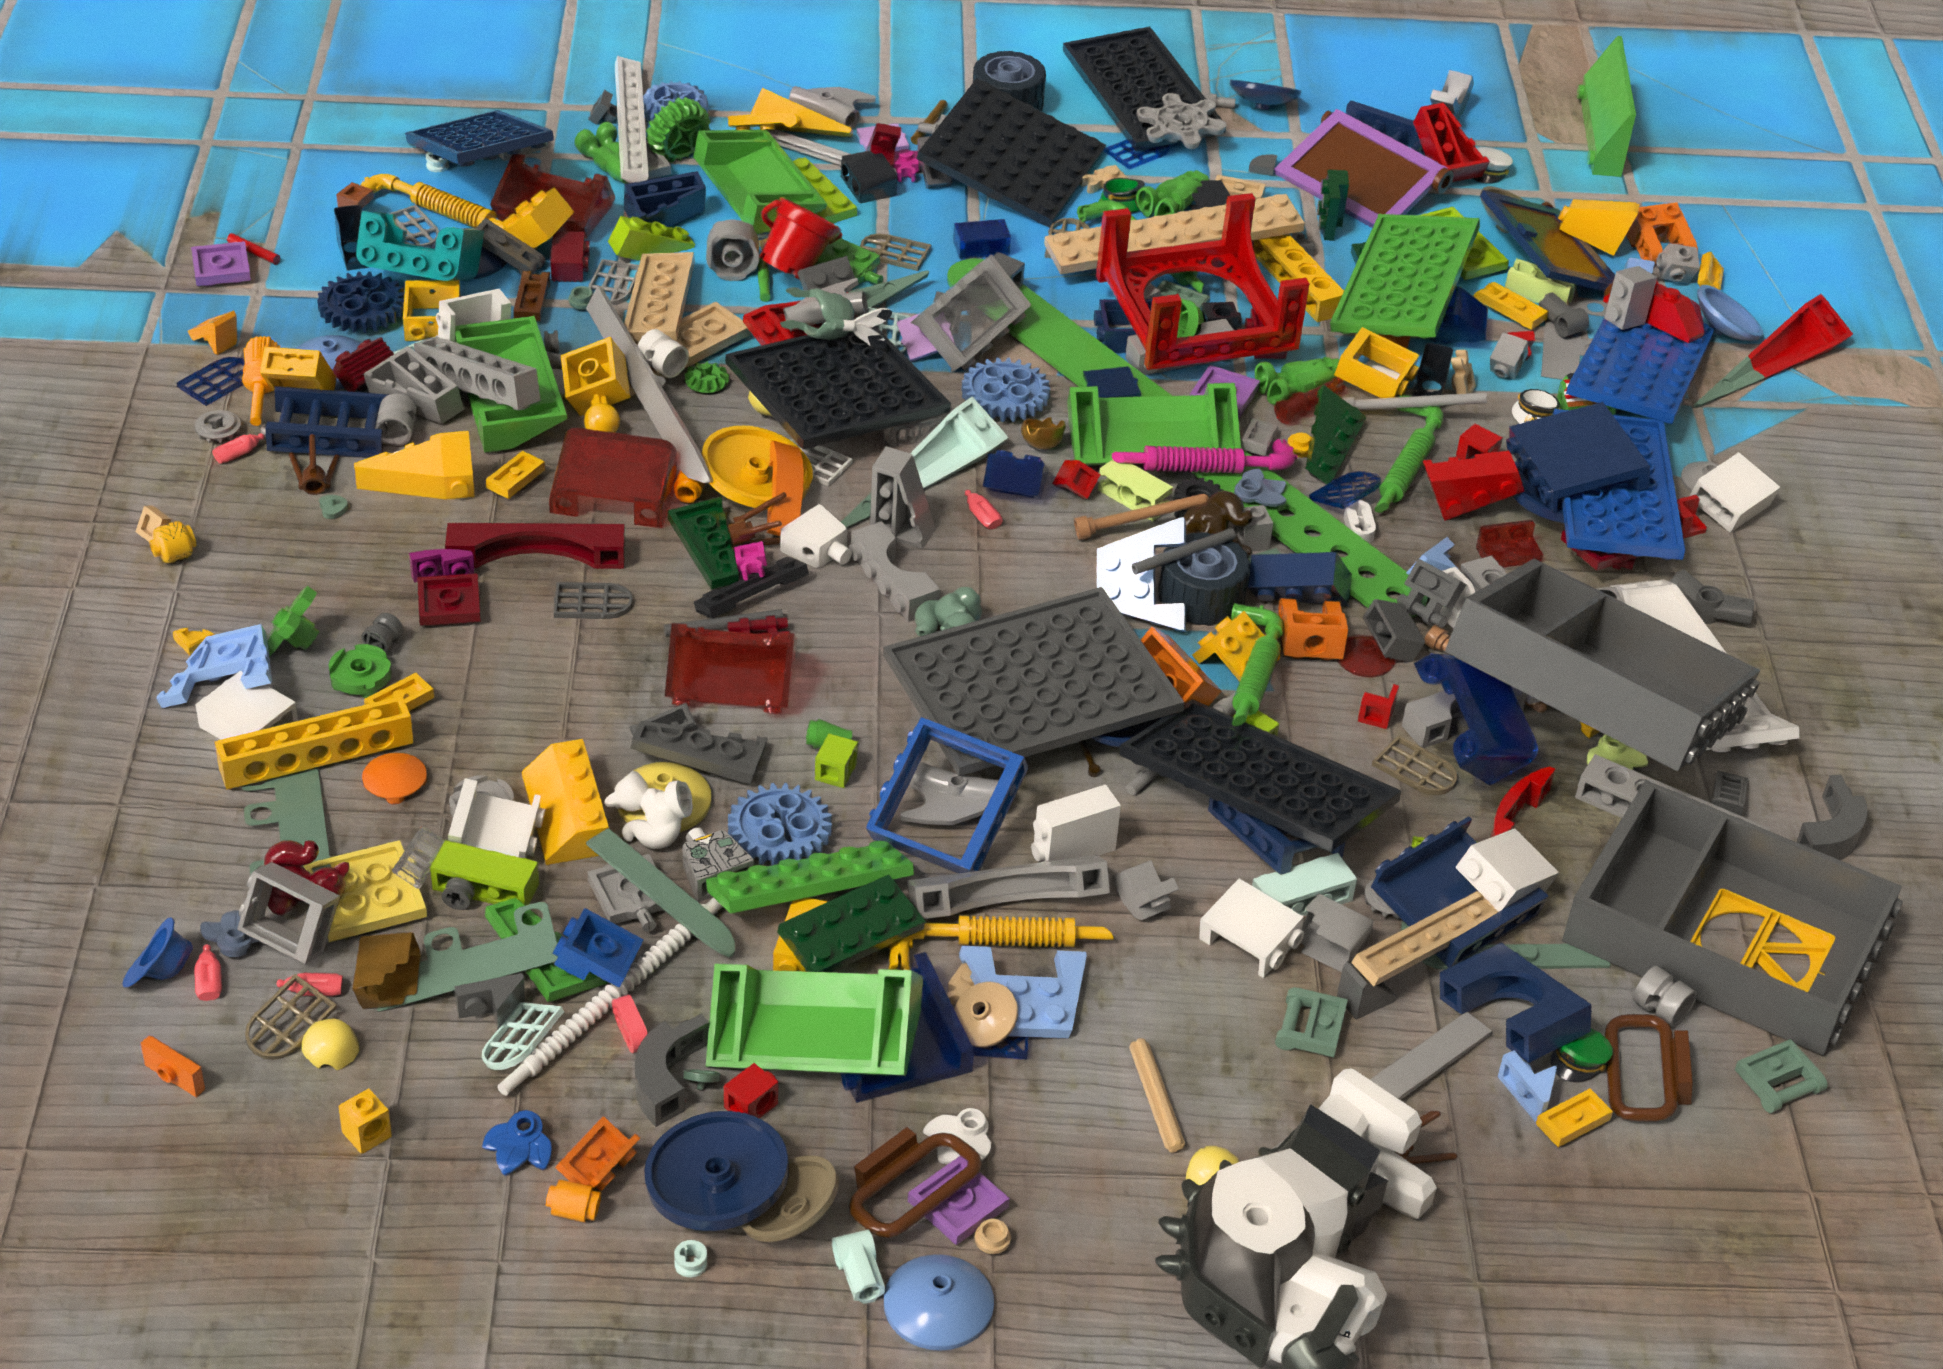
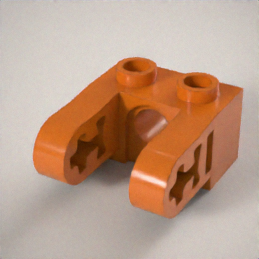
M1677 202L1639 207L1638 214L1626 234L1631 247H1636L1641 259L1654 261V265H1656L1659 253L1663 252L1660 241L1696 247L1698 251L1696 240Z
M1280 598L1278 615L1284 623V630L1281 636L1284 656H1291L1293 658L1313 657L1324 660L1343 659L1348 626L1345 613H1342L1339 601H1324L1322 613H1307L1298 610L1296 599Z

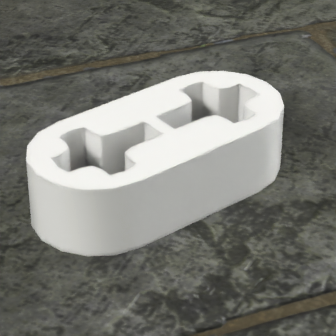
M1357 499L1348 501L1344 511L1345 525L1369 544L1372 543L1376 525L1370 505L1365 501Z

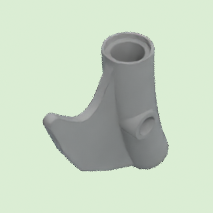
M794 86L791 89L789 100L854 129L860 120V113L853 105L856 103H874L876 97L843 87L804 89Z
M857 278L822 288L826 292L837 293L850 300L854 308V317L864 315L868 311L864 291L846 293L859 285ZM815 297L804 298L796 305L783 309L786 320L793 319L807 323L810 326L826 322L819 302ZM794 328V329H789V330L792 332V331L799 330V329H798V328Z
M920 762L910 781V787L921 794L925 804L919 808L901 812V820L921 824L954 825L983 815L999 780L968 775L958 776L955 772Z

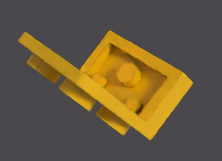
M1245 611L1232 620L1227 616L1214 627L1217 633L1209 632L1197 643L1200 645V648L1192 654L1200 664L1216 653L1239 682L1255 641L1265 636Z

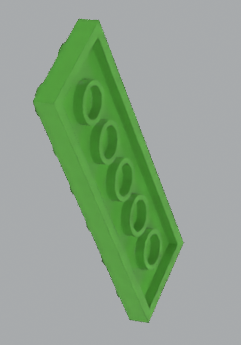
M873 841L869 843V846L860 848L844 847L836 853H814L809 858L801 860L784 859L777 865L767 867L755 865L749 867L747 871L737 873L731 871L721 872L717 877L706 879L707 892L731 914L864 886L888 874L893 880L913 876L914 869L913 863L888 842Z

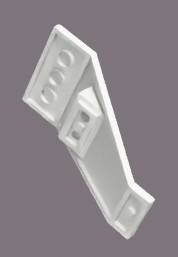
M1663 579L1610 585V587L1617 588L1625 604L1725 652L1676 584ZM1755 693L1752 698L1748 697L1744 705L1748 708V711L1740 724L1736 723L1731 732L1726 731L1721 740L1717 739L1712 748L1707 747L1706 750L1712 749L1715 752H1728L1731 750V747L1735 746L1752 749L1758 748L1759 743L1767 742L1772 745H1784L1788 743L1787 740L1799 739V726L1771 714Z

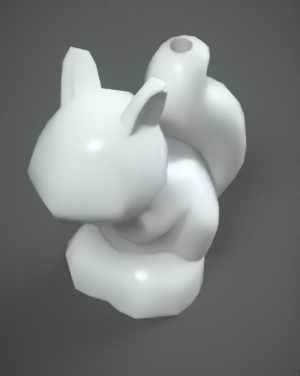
M631 771L620 780L615 787V792L610 794L604 801L607 807L622 808L626 811L643 809L647 821L636 819L626 823L623 827L622 835L627 842H631L636 836L642 845L650 849H661L674 843L680 833L682 819L689 817L693 808L691 791L686 782L679 780L669 782L665 791L648 788L646 781L637 771Z

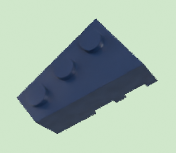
M698 171L624 184V210L628 218L635 216L645 222H659L666 227H671L705 211L706 186Z
M1337 552L1251 555L1248 588L1256 598L1263 601L1280 600V598L1296 599V602L1323 604L1324 601H1339L1341 606L1349 607L1352 574Z

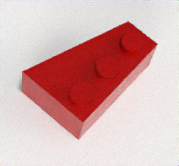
M1444 102L1420 107L1413 123L1426 157L1453 171L1452 182L1481 177L1490 161L1477 150L1474 140L1472 138L1469 139L1462 131V125Z
M1510 451L1475 454L1474 458L1458 460V457H1448V461L1432 463L1431 460H1423L1430 485L1444 521L1525 492L1519 471Z

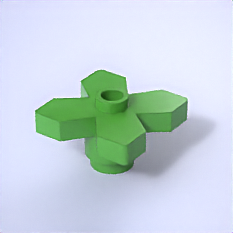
M308 585L299 593L290 606L287 605L284 609L281 608L273 618L271 623H273L272 626L274 628L267 635L269 657L276 651L283 640H286L296 648L301 647L306 650L319 634V630L314 627L315 623L303 615L317 595V592Z

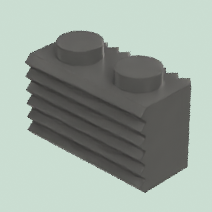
M1374 599L1363 615V620L1385 658L1389 657L1390 659L1394 658V660L1399 659V661L1403 660L1405 662L1408 660V662H1412L1425 644V639H1423V635H1420L1414 620L1409 616L1405 604Z

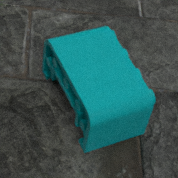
M362 211L356 248V257L362 265L442 281H470L477 275L484 236L483 230L455 227L443 228L437 235L435 249L406 244L407 230L401 229L396 224L395 214Z

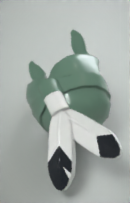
M792 287L786 289V292L794 297H815L819 302L826 322L817 329L807 323L790 319L780 322L782 327L787 329L798 328L810 337L827 340L842 338L852 331L871 347L876 349L886 348L887 343L883 336L871 329V327L887 321L892 315L890 309H875L854 319V308L851 301L840 294H832L818 288L801 290Z

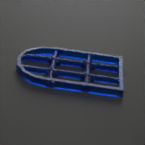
M1126 139L1106 147L1104 152L1131 170L1163 157L1169 152L1170 145L1162 152L1158 150L1166 146L1149 148L1137 154L1132 146H1126V144H1129V141ZM1119 147L1123 148V150L1116 153L1111 151ZM1127 152L1132 154L1131 157H1128L1126 159H1122L1119 157L1120 155L1125 154ZM1151 152L1155 153V155H1152L1145 159L1142 157ZM1136 158H1137L1138 160H1140V161L1135 162V163H1133V164L1127 163V162H1129V161H1131V160H1134V159H1136Z
M226 357L216 360L176 383L177 387L207 406L243 386L242 379L238 378V376L243 374V369L233 374L228 370L238 364L245 365V360L238 357ZM231 363V364H229V365H227V366H223V367L220 366V365H223V364ZM212 369H218L217 372L209 375L208 377H202L203 374L211 371ZM220 374L229 376L217 384L210 382L211 379ZM196 378L200 380L199 382L191 385L190 387L185 386V384L193 381ZM229 381H236L234 384L228 386L223 390L219 388L220 386L228 383ZM202 384L210 386L199 394L192 391ZM216 390L218 392L207 399L203 398L204 395Z

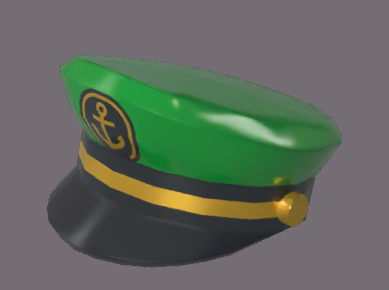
M1129 178L1110 179L1103 185L1101 199L1103 201L1110 200L1122 203L1130 209L1131 213L1140 211L1136 202V193L1145 186V182Z
M1591 1028V1032L1554 1050L1551 1055V1066L1557 1067L1556 1074L1560 1078L1570 1082H1582L1591 1079L1600 1071H1604L1606 1068L1605 1063L1613 1055V1047L1606 1037Z

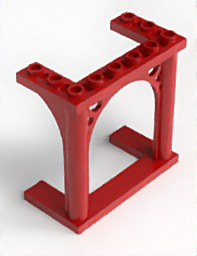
M1252 193L1227 196L1221 240L1128 252L1131 212L1128 208L1103 211L1096 278L1099 283H1108L1146 351L1144 365L1147 370L1299 350L1310 283L1306 277L1280 281L1278 299L1276 298L1259 269L1253 250L1251 228L1256 198ZM1188 271L1214 274L1232 282L1243 291L1264 326L1177 338L1182 304L1180 296L1175 294L1152 297L1150 311L1144 299V291L1153 280L1165 274Z

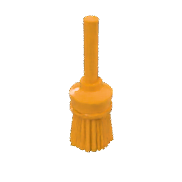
M270 336L251 338L244 348L245 365L243 367L242 382L249 391L253 392L250 423L254 426H259L262 423L264 394L272 391L260 374L264 347L280 348V345L271 340Z

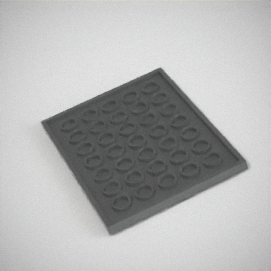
M1103 587L883 647L885 660L922 718L1024 757L1184 710V700ZM938 743L958 776L996 766Z

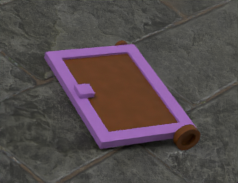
M1338 109L1333 113L1326 111L1321 118V124L1274 168V174L1321 200L1323 194L1320 192L1321 180L1326 178L1327 169L1348 170L1349 189L1345 213L1373 228L1378 214L1406 215L1431 189L1440 194L1444 193L1450 187L1454 176L1453 171Z

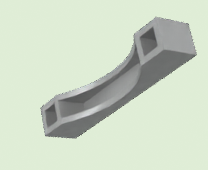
M1098 855L908 880L910 902L924 919L950 916L965 910L1010 901L1040 898H1080L1110 893L1107 861Z

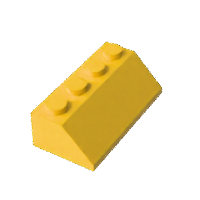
M583 739L551 744L522 771L529 804L532 805L535 794L540 795V808L545 809L541 828L536 827L545 864L550 865L599 856L586 845V842L609 828L584 741Z

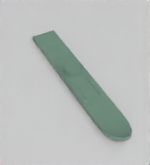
M609 828L586 842L589 848L698 939L722 955L732 957L735 954V941L730 930Z
M1490 944L1483 948L1481 951L1477 952L1476 954L1484 950H1487L1497 944ZM1504 944L1540 969L1610 968L1608 961L1569 944ZM1436 954L1422 961L1424 964L1435 969L1445 970L1448 968Z

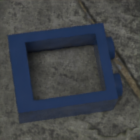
M1100 299L1099 310H1094V326H1097V340L1115 353H1126L1128 336L1136 335L1134 329H1109V325L1131 324L1117 299ZM1145 299L1151 311L1152 299Z

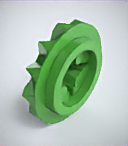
M696 362L695 367H688L685 374L686 385L692 390L701 393L720 391L729 382V374H727L726 368L719 367L718 363L709 364L706 362L705 364H700Z

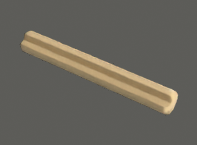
M1138 1038L1137 1041L1131 1042L1129 1048L1163 1144L1170 1153H1176L1184 1148L1185 1141L1150 1045L1144 1038Z

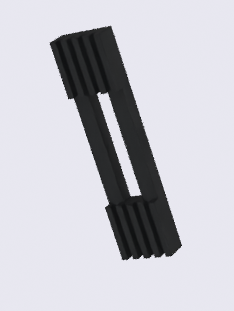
M784 557L776 561L775 565L764 569V577H760L759 573H755L749 576V579L746 581L742 579L720 590L714 589L703 594L702 598L694 601L696 612L711 619L736 608V603L779 583L787 585L809 575L807 564L791 557Z

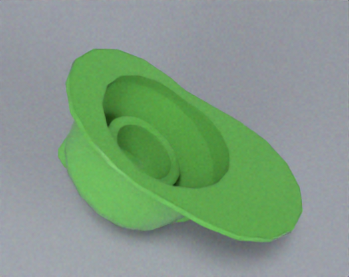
M1181 299L1182 304L1177 338L1195 336L1201 330V323H1204L1203 313L1194 302Z

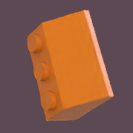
M1151 627L1140 639L1184 700V704L1193 699L1209 706L1222 692L1170 636Z

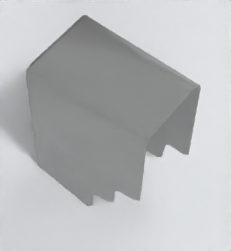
M1319 893L1306 907V910L1309 912L1303 921L1302 931L1304 932V937L1301 943L1305 947L1301 951L1303 954L1342 972L1343 965L1347 961L1351 963L1356 954L1362 952L1368 945L1373 920Z

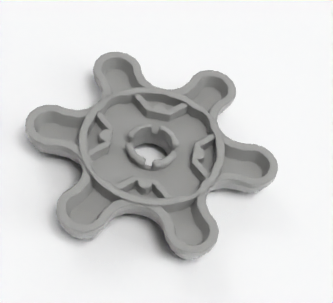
M1168 93L1162 97L1163 107H1140L1137 109L1139 121L1154 125L1146 131L1149 141L1153 143H1159L1164 139L1169 142L1181 140L1186 148L1196 149L1201 142L1203 134L1221 135L1226 129L1225 121L1209 117L1214 112L1216 103L1208 99L1201 100L1196 104H1187L1181 101L1179 95Z

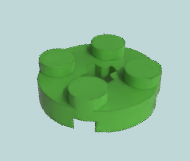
M368 644L355 645V650L345 652V648L339 650L331 657L328 665L331 686L334 690L360 695L364 698L377 693L379 689L389 682L392 675L391 663L387 659L385 651L377 646Z

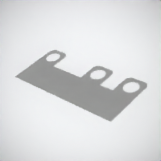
M1573 296L1571 302H1568L1571 308H1582L1587 314L1605 316L1608 305L1602 300ZM1589 303H1599L1604 307V310L1602 312H1593L1587 308V305ZM1547 317L1544 328L1541 376L1563 380L1567 374L1575 373L1579 365L1580 355L1584 356L1586 352L1585 346L1590 344L1591 340L1581 339V332L1567 337L1559 336L1554 328V322Z

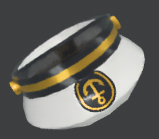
M1477 148L1483 157L1486 156L1489 159L1490 163L1481 177L1473 178L1475 181L1493 183L1508 175V169L1513 163L1511 156L1495 148Z
M1528 389L1518 395L1517 399L1519 400L1513 405L1512 414L1521 424L1553 415L1554 409H1561L1559 408L1560 402L1551 393L1539 389Z

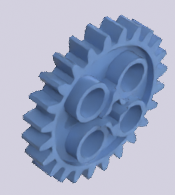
M998 357L994 363L986 359L985 365L976 363V368L970 367L969 373H964L961 387L962 399L966 401L973 397L990 414L992 419L998 416L1001 422H1004L1006 417H1010L1015 422L1018 416L1026 420V414L1034 417L1036 411L1042 412L1043 406H1047L1050 395L1049 380H1046V374H1039L1040 368L1031 369V363L1021 365L1020 359L1015 363H1012L1010 358L1002 362Z
M771 783L770 790H766L760 785L758 786V793L748 790L747 798L739 796L738 805L731 806V814H728V834L753 859L759 857V865H763L767 860L771 861V865H777L778 861L780 862L784 859L801 860L803 856L809 858L813 851L822 853V847L829 844V836L832 833V815L828 813L827 804L821 805L820 796L812 798V790L800 793V785H797L793 790H789L787 783H784L781 789H777L776 785Z

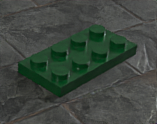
M888 874L780 923L777 933L807 972H833L923 930L926 921Z

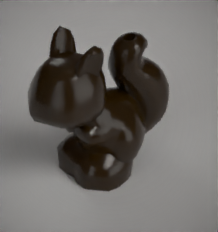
M1219 491L1213 494L1204 505L1192 506L1183 518L1186 520V535L1201 532L1216 534L1227 530L1229 521L1238 527L1248 526L1253 520V515L1249 510L1245 512L1244 504L1236 494L1229 491ZM1236 535L1233 542L1239 544L1248 556L1252 554V549L1242 544Z

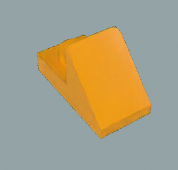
M234 310L207 319L187 332L192 341L203 337L204 341L209 342L214 353L219 355L237 344V315Z

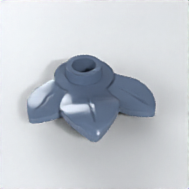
M1259 468L1252 469L1242 475V479L1235 486L1234 494L1246 503L1257 502L1264 506H1280L1286 503V498L1282 496L1286 482L1264 479V475Z
M239 910L226 912L221 917V922L205 921L200 925V931L204 939L217 942L220 952L228 957L245 955L251 943L259 941L237 930L241 918Z

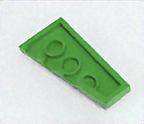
M516 898L486 906L485 917L501 939L518 934L514 912L517 908L525 905ZM530 909L522 915V922L526 925H536L542 920ZM555 932L556 942L558 943L562 935ZM555 962L525 970L547 1002L608 983L591 972L587 974L585 980H582L554 965Z

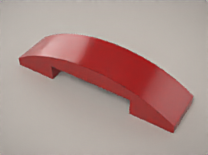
M1551 766L1545 767L1525 776L1506 793L1497 809L1490 838L1514 829L1515 822H1512V820L1525 803L1535 808L1540 805L1551 789L1555 768Z

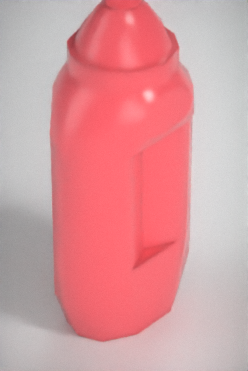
M260 433L258 436L251 434L239 436L212 450V454L220 464L227 463L251 452L257 446L259 440L264 439V435Z
M970 490L965 491L970 511L984 527L995 529L1002 524L1003 520L1000 513L986 498L977 493H971Z
M208 944L203 946V952L199 955L194 968L195 993L200 1000L204 1001L219 998L222 991L221 964L216 955L210 951L211 946Z
M307 972L297 974L312 987L318 989L324 996L334 997L342 993L343 975ZM291 977L286 980L279 979L277 986L279 988L282 987ZM295 981L288 990L298 993L303 986ZM307 991L303 996H315V995L312 994L311 992Z

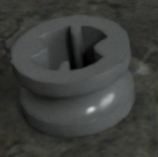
M554 330L551 334L548 331H544L546 351L559 354L558 330Z
M451 878L442 892V900L453 909L464 910L470 905L471 899L475 894V888L469 881L463 878Z

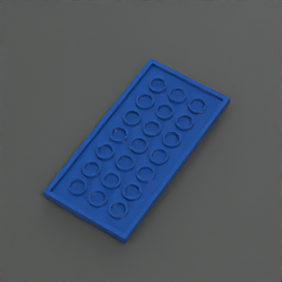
M1604 318L1571 378L1566 394L1596 403L1603 402L1610 407L1673 424L1712 340L1715 328L1709 327L1703 322L1704 336L1687 343L1646 322L1644 325L1621 330Z
M1554 409L1553 415L1570 410ZM1613 415L1650 465L1649 488L1638 491L1629 479L1562 497L1567 548L1581 551H1603L1609 554H1631L1637 557H1659L1665 560H1683L1685 545L1664 422L1655 419Z

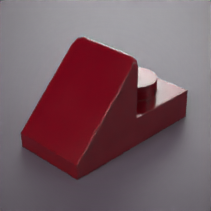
M877 123L866 151H871L873 154L882 153L889 164L893 166L895 148L901 136V127Z

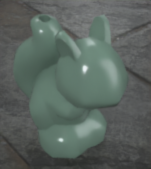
M960 587L953 593L943 596L940 600L925 601L917 608L915 613L916 634L924 636L935 633L938 625L941 626L940 630L942 631L978 621L983 614L980 596L970 587Z

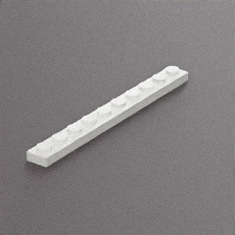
M617 56L615 79L621 179L628 183L646 181L649 175L641 62Z

